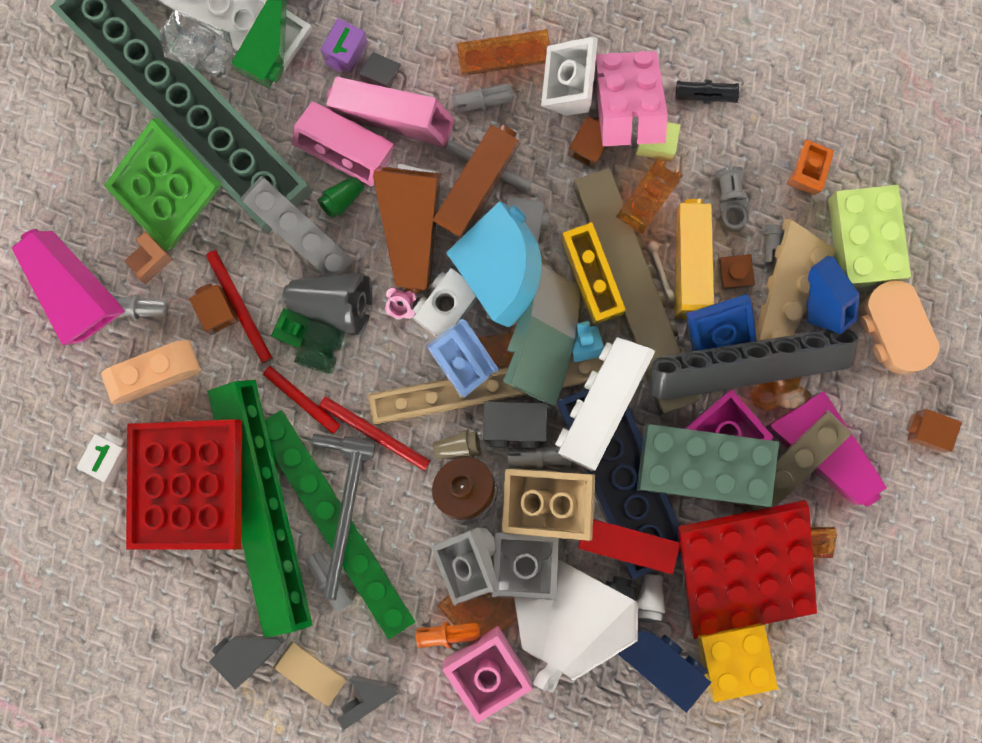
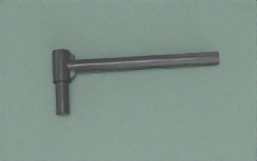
M313 434L311 446L340 450L350 460L323 596L324 599L335 601L362 462H367L374 457L376 441L347 436L338 438Z

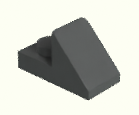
M352 676L350 681L363 700L359 702L357 697L343 705L340 708L343 713L340 714L337 721L345 730L397 695L400 689L396 684Z

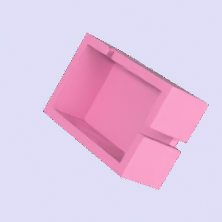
M657 51L596 54L594 85L602 146L631 145L633 117H638L637 144L666 143L668 112Z

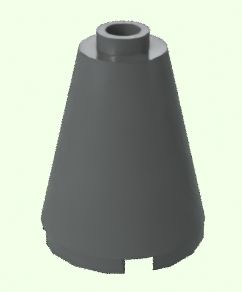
M358 272L297 279L290 281L289 285H286L283 289L282 300L289 311L351 335H361L368 324L370 315L365 314L366 304L372 305L373 296L371 279L364 273Z

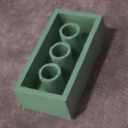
M648 424L644 426L636 490L758 507H772L779 442Z

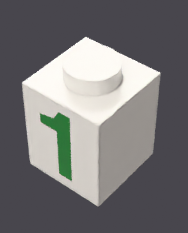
M109 432L105 436L94 434L77 469L102 482L113 483L127 457V448L122 446L124 440Z

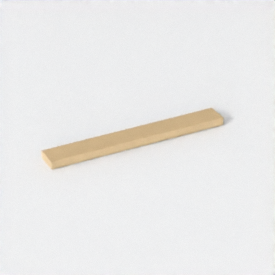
M571 355L562 389L585 385L592 370L598 373L604 361L594 358L574 362ZM508 367L500 368L497 372H493L486 381L465 397L459 395L449 379L371 393L368 394L373 425H379L482 405L484 402H497L528 396V394L503 382Z

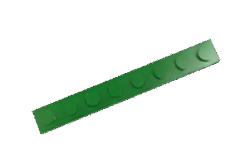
M280 410L265 420L273 456L333 550L342 503L284 411ZM351 519L343 568L389 640L416 621Z

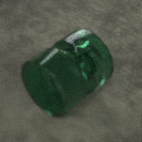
M307 321L302 335L305 344L298 347L294 363L332 375L337 362V357L334 353L341 350L346 333L321 323Z

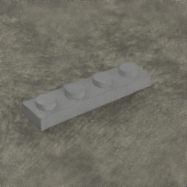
M260 176L240 198L244 204L324 276L340 275L354 261L264 177Z

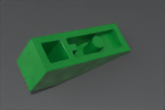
M287 0L266 1L231 62L238 73L268 89L273 82H278L284 71Z

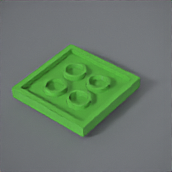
M156 118L149 122L104 186L166 252L173 250L222 184L161 119Z

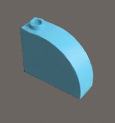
M499 201L446 253L491 319L496 323L510 327L526 311L537 293L541 278L542 261L538 243L524 222L527 219L525 214L517 206L513 205L510 207Z

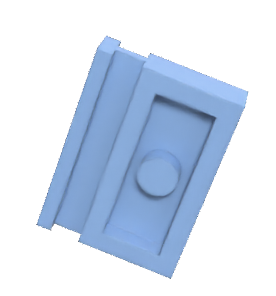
M460 319L455 326L448 328L426 345L431 355L462 397L467 396L486 381L489 375L499 370L464 319Z

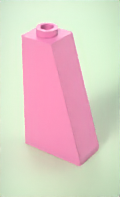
M336 76L333 86L329 88L327 93L326 106L344 118L446 148L455 119L436 98Z

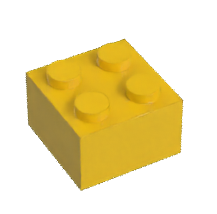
M758 623L743 628H734L715 632L714 634L698 636L697 641L702 665L708 670L705 677L711 681V684L707 687L708 694L714 702L778 690L765 625Z

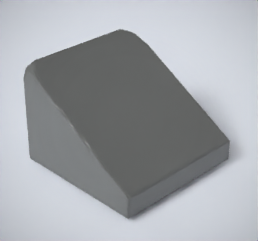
M373 52L361 69L359 76L361 81L391 88L401 64Z

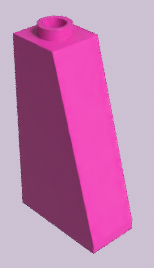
M38 229L27 231L21 235V241L11 248L62 345L84 342L125 312L117 300L53 231H38Z
M823 391L765 427L777 440L789 448L827 410L846 427L847 425ZM852 433L814 470L815 473L852 505L864 504L865 507H868L880 500L882 497L879 493L887 489Z

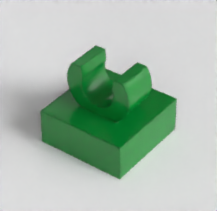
M283 308L271 337L301 350L313 321Z

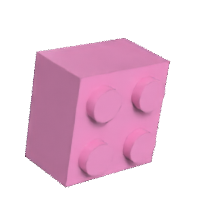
M499 626L480 636L479 640L472 641L444 659L442 670L477 723L532 690V677Z

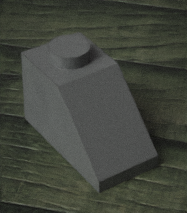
M236 636L230 641L225 637L212 650L215 656L209 663L234 689H237L286 640L282 636L264 638V636Z

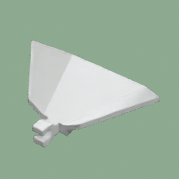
M558 560L556 601L514 597L522 650L548 663L538 673L533 682L535 686L544 691L547 690L553 693L562 673L570 679L576 680L638 641L637 601L561 560Z

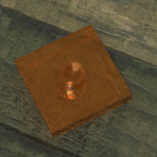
M491 592L455 606L449 594L437 605L453 625L477 623L480 628V636L497 626L503 632L517 620L514 597H492Z

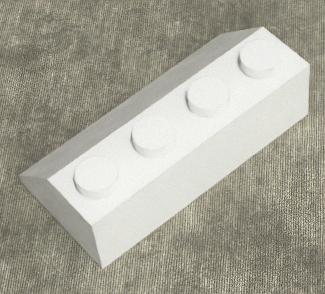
M619 337L615 339L613 344L609 342L605 344L598 358L604 362L598 373L592 370L584 388L589 390L584 402L579 399L577 400L570 413V417L574 418L570 429L563 428L555 443L556 446L560 447L558 455L591 472L596 470L655 353L654 350Z

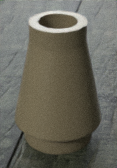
M467 429L445 439L434 441L433 452L436 460L480 456L481 447L477 432H469Z

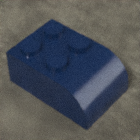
M638 626V641L618 653L621 658L686 713L711 684V681L705 677L708 670L690 655L686 659L681 657L679 654L683 649L665 634L659 638L650 630Z

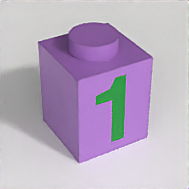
M337 18L321 48L322 56L326 60L325 64L335 71L341 72L344 69L351 73L368 42L365 31Z

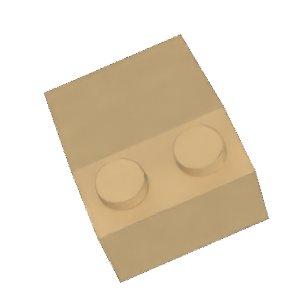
M505 469L502 533L591 541L593 535L595 475L550 470Z

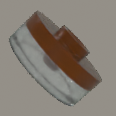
M460 457L446 463L436 474L432 485V496L436 506L448 519L461 525H472L486 519L494 511L500 495L499 484L493 473L483 462L471 457Z

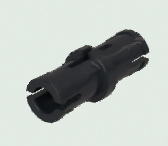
M705 79L704 82L677 80L675 99L677 101H702L703 104H710V101L738 103L739 83H712V80Z

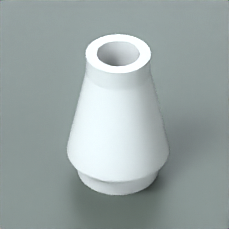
M644 575V581L637 599L639 620L661 622L662 615H665L662 576Z

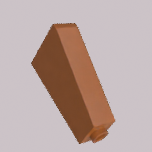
M502 124L499 128L493 125L489 127L432 220L433 222L460 238L475 225L520 145L519 140L515 138L517 134L515 131Z
M379 166L374 170L373 179L395 286L404 287L403 290L405 292L421 293L422 290H427L431 284L436 223L432 220L438 212L441 173Z

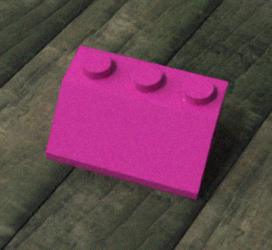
M732 389L685 428L763 440H772L774 438Z

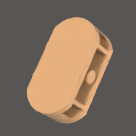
M895 280L885 282L871 290L862 301L860 321L867 334L870 333L875 343L873 345V352L880 363L883 362L886 369L896 374H911L930 366L939 353L940 345L915 288L906 282Z
M183 340L167 344L113 365L102 371L101 377L111 403L122 404L192 378L201 372V368L191 341Z

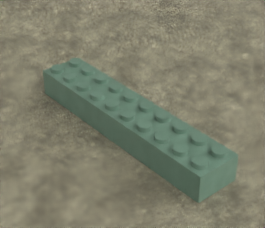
M57 0L50 6L156 118L161 119L222 184V187L267 234L273 229L240 200L260 176L264 177L295 207L299 206L312 193L308 184L130 0Z

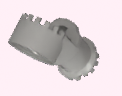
M733 166L732 170L731 167H728V170L723 168L715 172L716 178L720 181L721 196L719 197L721 209L720 223L729 232L741 231L747 224L750 214L747 194L742 189L741 175L743 174V168ZM729 210L740 211L743 221L738 225L730 224L726 219V213Z

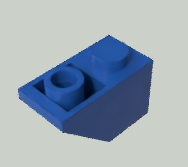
M826 256L816 265H813L808 274V281L810 282L809 297L806 304L808 323L841 334L857 321L859 293L834 257Z

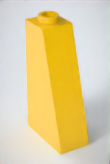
M686 199L676 209L674 319H687L686 313L714 305L711 204H703L701 199Z

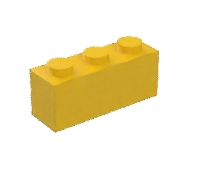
M591 222L563 232L561 242L593 326L623 315L626 309L593 223Z

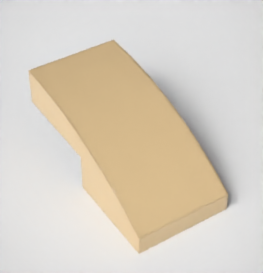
M294 641L290 642L273 666L275 670L328 707L347 681L345 676L321 662L316 655Z

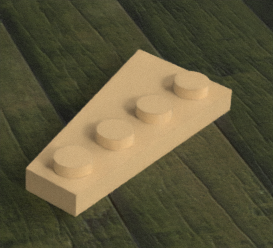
M784 219L781 230L784 231L781 245H777L774 258H777L773 276H769L766 286L769 292L766 303L761 305L755 328L756 341L794 335L807 309L806 304L810 290L808 274L810 269L826 256L833 257L836 249L792 219Z

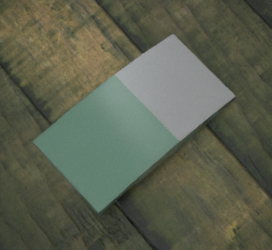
M543 265L537 293L529 307L516 321L518 324L507 351L514 355L503 382L548 405L556 406L574 346L576 324L579 317L580 289L574 283Z

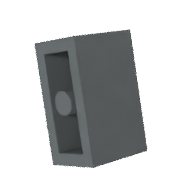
M484 402L483 440L490 441V447L509 448V442H521V448H540V443H547L548 404Z

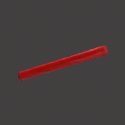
M217 250L208 252L205 256L262 364L272 360L273 357Z
M326 396L320 402V408L423 471H426L431 460Z

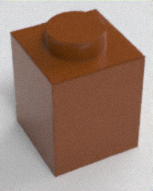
M586 116L568 150V156L592 169H595L607 146H602L599 117L592 119Z
M212 284L204 285L195 291L196 295L189 298L205 332L210 335L239 322L225 292L217 284L214 286Z
M928 409L919 410L916 414H912L908 421L907 431L910 433L907 440L941 453L952 452L962 422Z

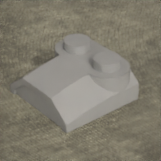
M478 527L431 546L454 606L499 590L490 558L495 552V539L486 528Z
M495 532L493 568L499 590L492 592V597L539 598L556 601L559 538Z

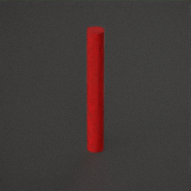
M269 366L264 371L263 376L330 433L334 435L340 429L341 425L272 366Z

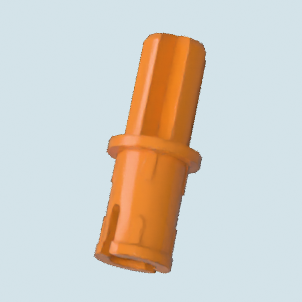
M444 622L441 626L419 627L416 629L417 632L415 634L418 648L443 645L446 648H450L453 643L479 640L480 628L477 623L451 626L449 622Z

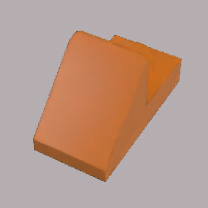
M805 139L796 165L786 184L811 195L822 192L834 150Z

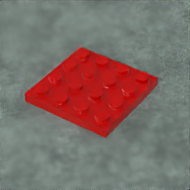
M242 420L127 424L126 550L241 549Z
M805 500L678 526L690 630L694 639H698L699 635L714 634L715 632L743 628L748 625L758 623L765 625L817 614L810 510Z

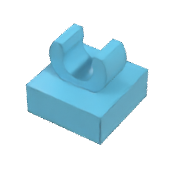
M589 321L577 323L572 350L574 362L599 358L604 346L598 325L590 327Z

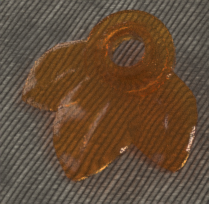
M802 377L756 384L752 388L751 399L753 404L761 410L769 411L777 407L792 410L806 403L810 399L811 393L799 387ZM764 392H769L773 397L770 400H764L761 395Z

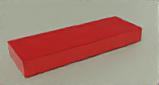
M593 519L592 540H579L578 549L672 575L680 548L679 542Z

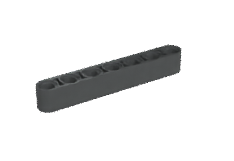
M846 329L841 334L830 330H821L658 357L652 363L650 393L659 399H673L848 369L854 364L859 336L851 329Z

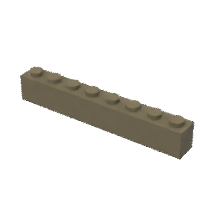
M609 167L574 180L573 188L587 224L593 223L626 309L622 317L632 342L655 351L644 373L650 387L653 360L662 356L686 353L684 347L679 348L675 339V336H678L677 326L673 318H667L664 307H667L665 295L661 289L657 290L653 281V278H656L655 269L650 260L645 261L642 250L645 249L643 238L639 231L634 232L630 222L634 220L633 212L629 203H623L620 193L623 192L621 181L617 174L612 175ZM697 395L673 399H659L653 396L660 416L699 401Z

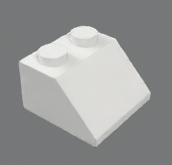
M593 36L547 46L542 107L565 116L589 112L592 100L598 38Z

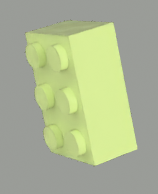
M899 185L836 191L828 199L834 249H836L835 258L854 287L878 286L895 280L904 282L911 278Z

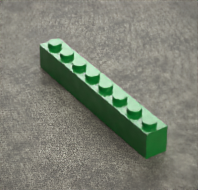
M256 380L234 381L210 389L207 393L214 420H242L241 541L263 636L268 638L313 626Z

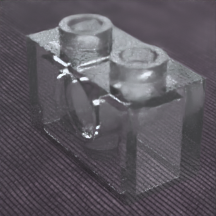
M175 10L160 32L165 58L221 78L235 57L230 32Z

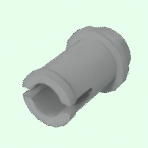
M766 225V231L762 233V235H766L764 263H772L773 251H776L777 245H781L784 231L781 230L783 225Z

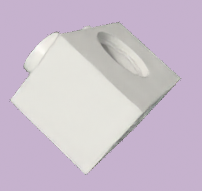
M450 268L447 274L442 271L432 284L435 290L428 299L423 296L413 309L416 313L414 316L415 322L435 337L441 335L448 328L455 326L460 319H464L478 300L463 276ZM442 297H450L454 301V306L447 312L440 311L437 308L438 300Z

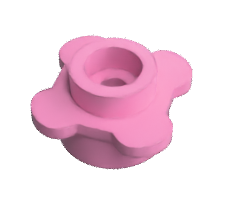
M390 287L386 292L388 297L385 306L386 313L397 319L412 318L415 314L413 302L417 298L416 293L400 291L395 287Z

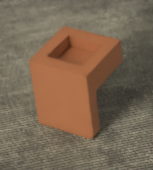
M144 232L136 239L141 246L125 260V263L134 271L135 276L140 281L147 284L173 258L147 232Z

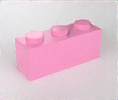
M314 101L310 103L295 123L292 137L293 146L371 187L374 186V170L379 166L387 167L394 143L388 141L383 136L361 127L358 123L350 121L336 114L328 107L321 106Z

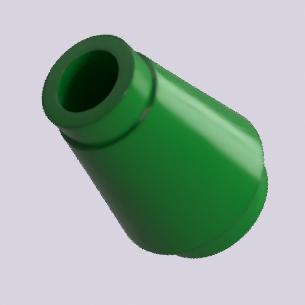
M351 176L349 179L322 191V196L317 201L322 210L331 219L337 215L341 217L360 193L364 191V187L357 178Z

